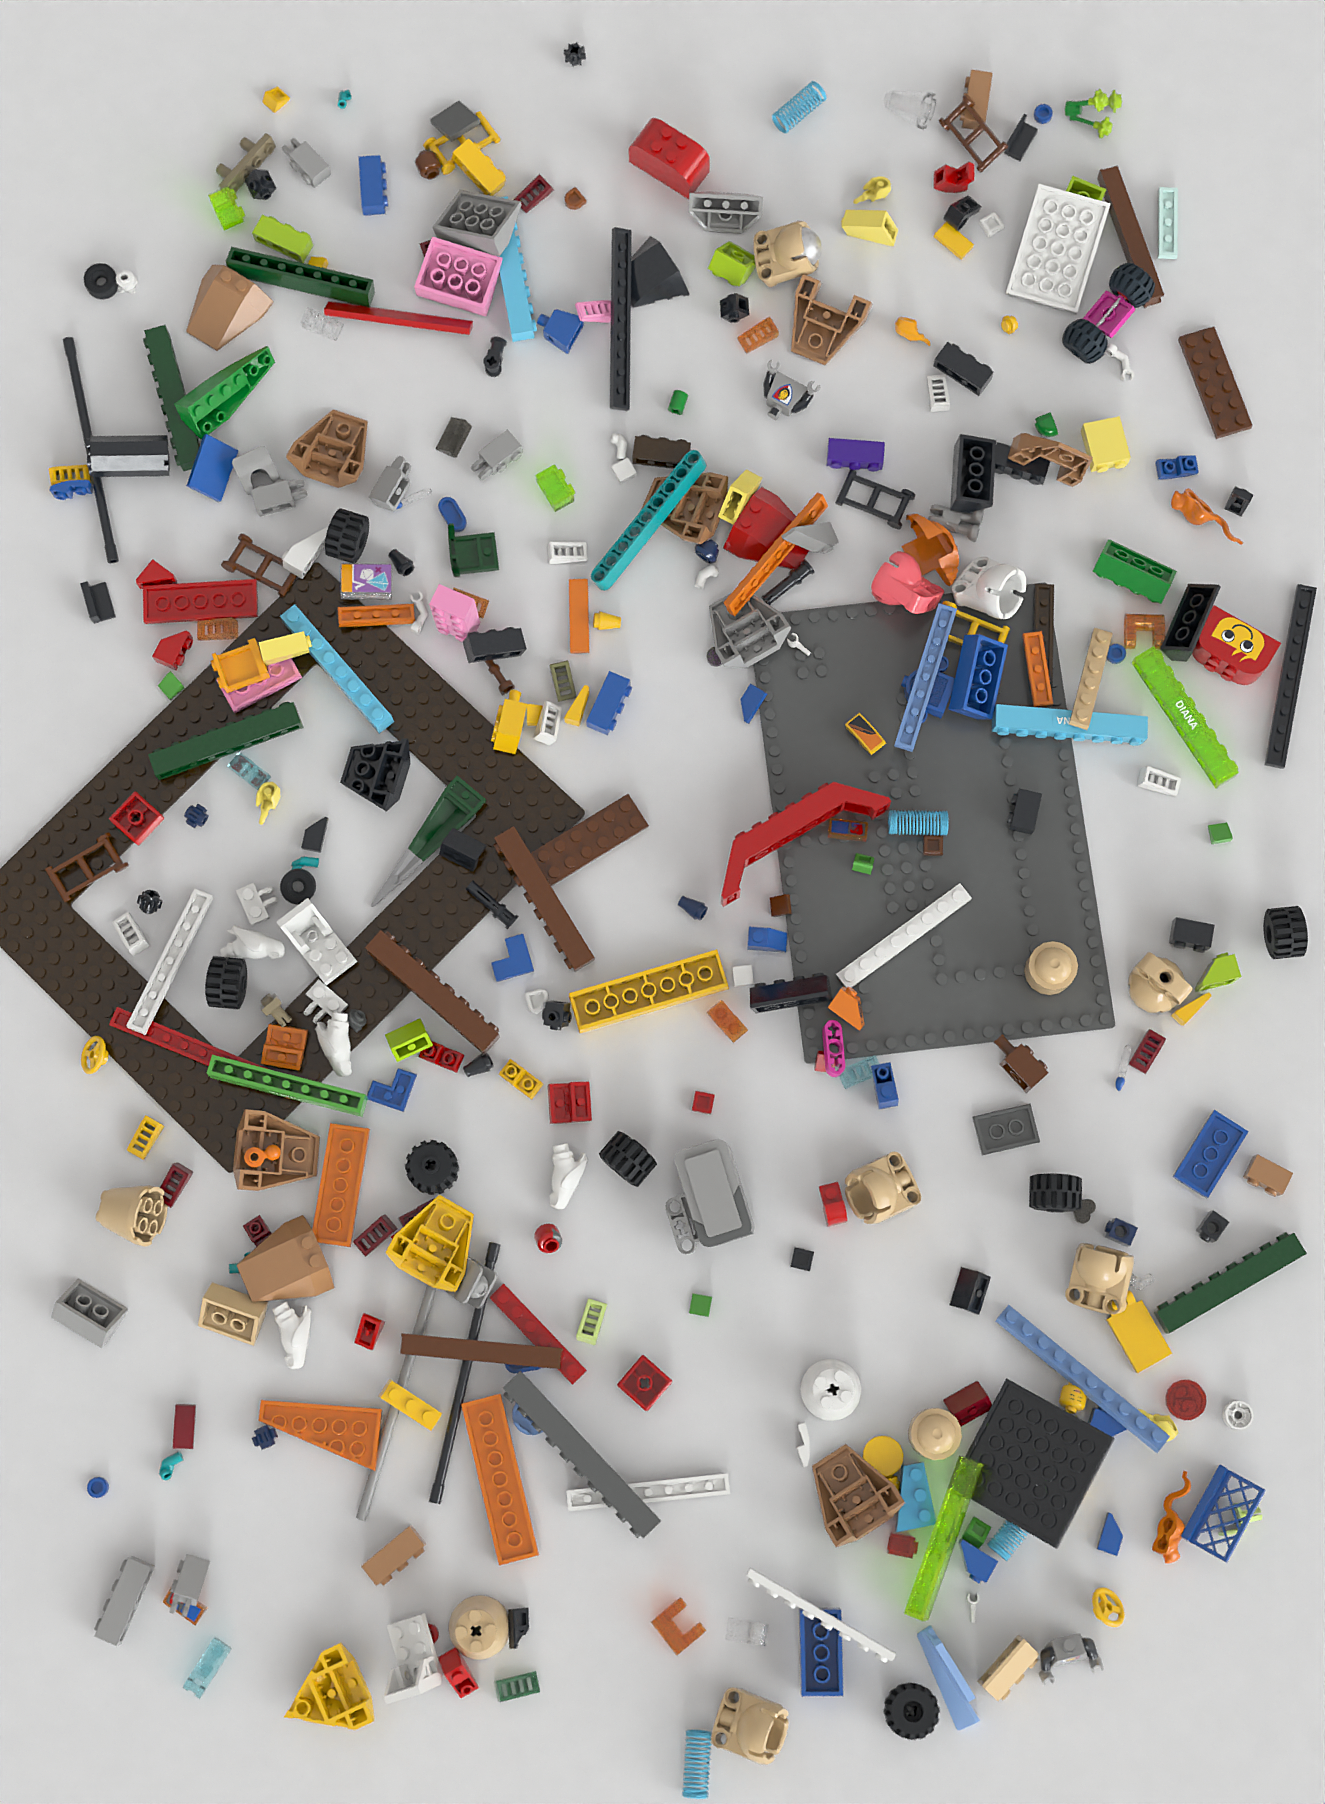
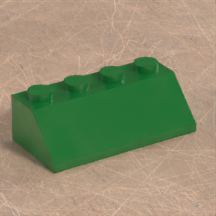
M1108 539L1092 572L1096 573L1100 578H1107L1113 581L1117 586H1124L1130 589L1134 594H1141L1147 597L1151 602L1162 604L1177 571Z

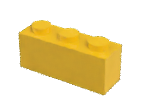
M468 138L453 151L452 160L484 195L493 196L505 186V174L500 169H496L491 158L481 152L476 142H472Z
M390 1379L378 1396L430 1431H432L442 1415L441 1412Z

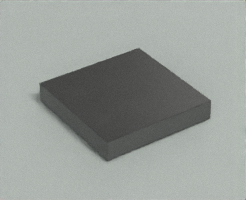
M457 101L430 119L431 124L451 142L481 123L479 117L460 101Z

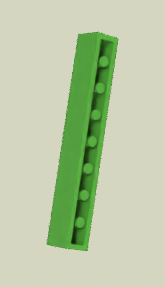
M212 1055L206 1073L213 1079L363 1117L368 1100L366 1094L215 1055Z

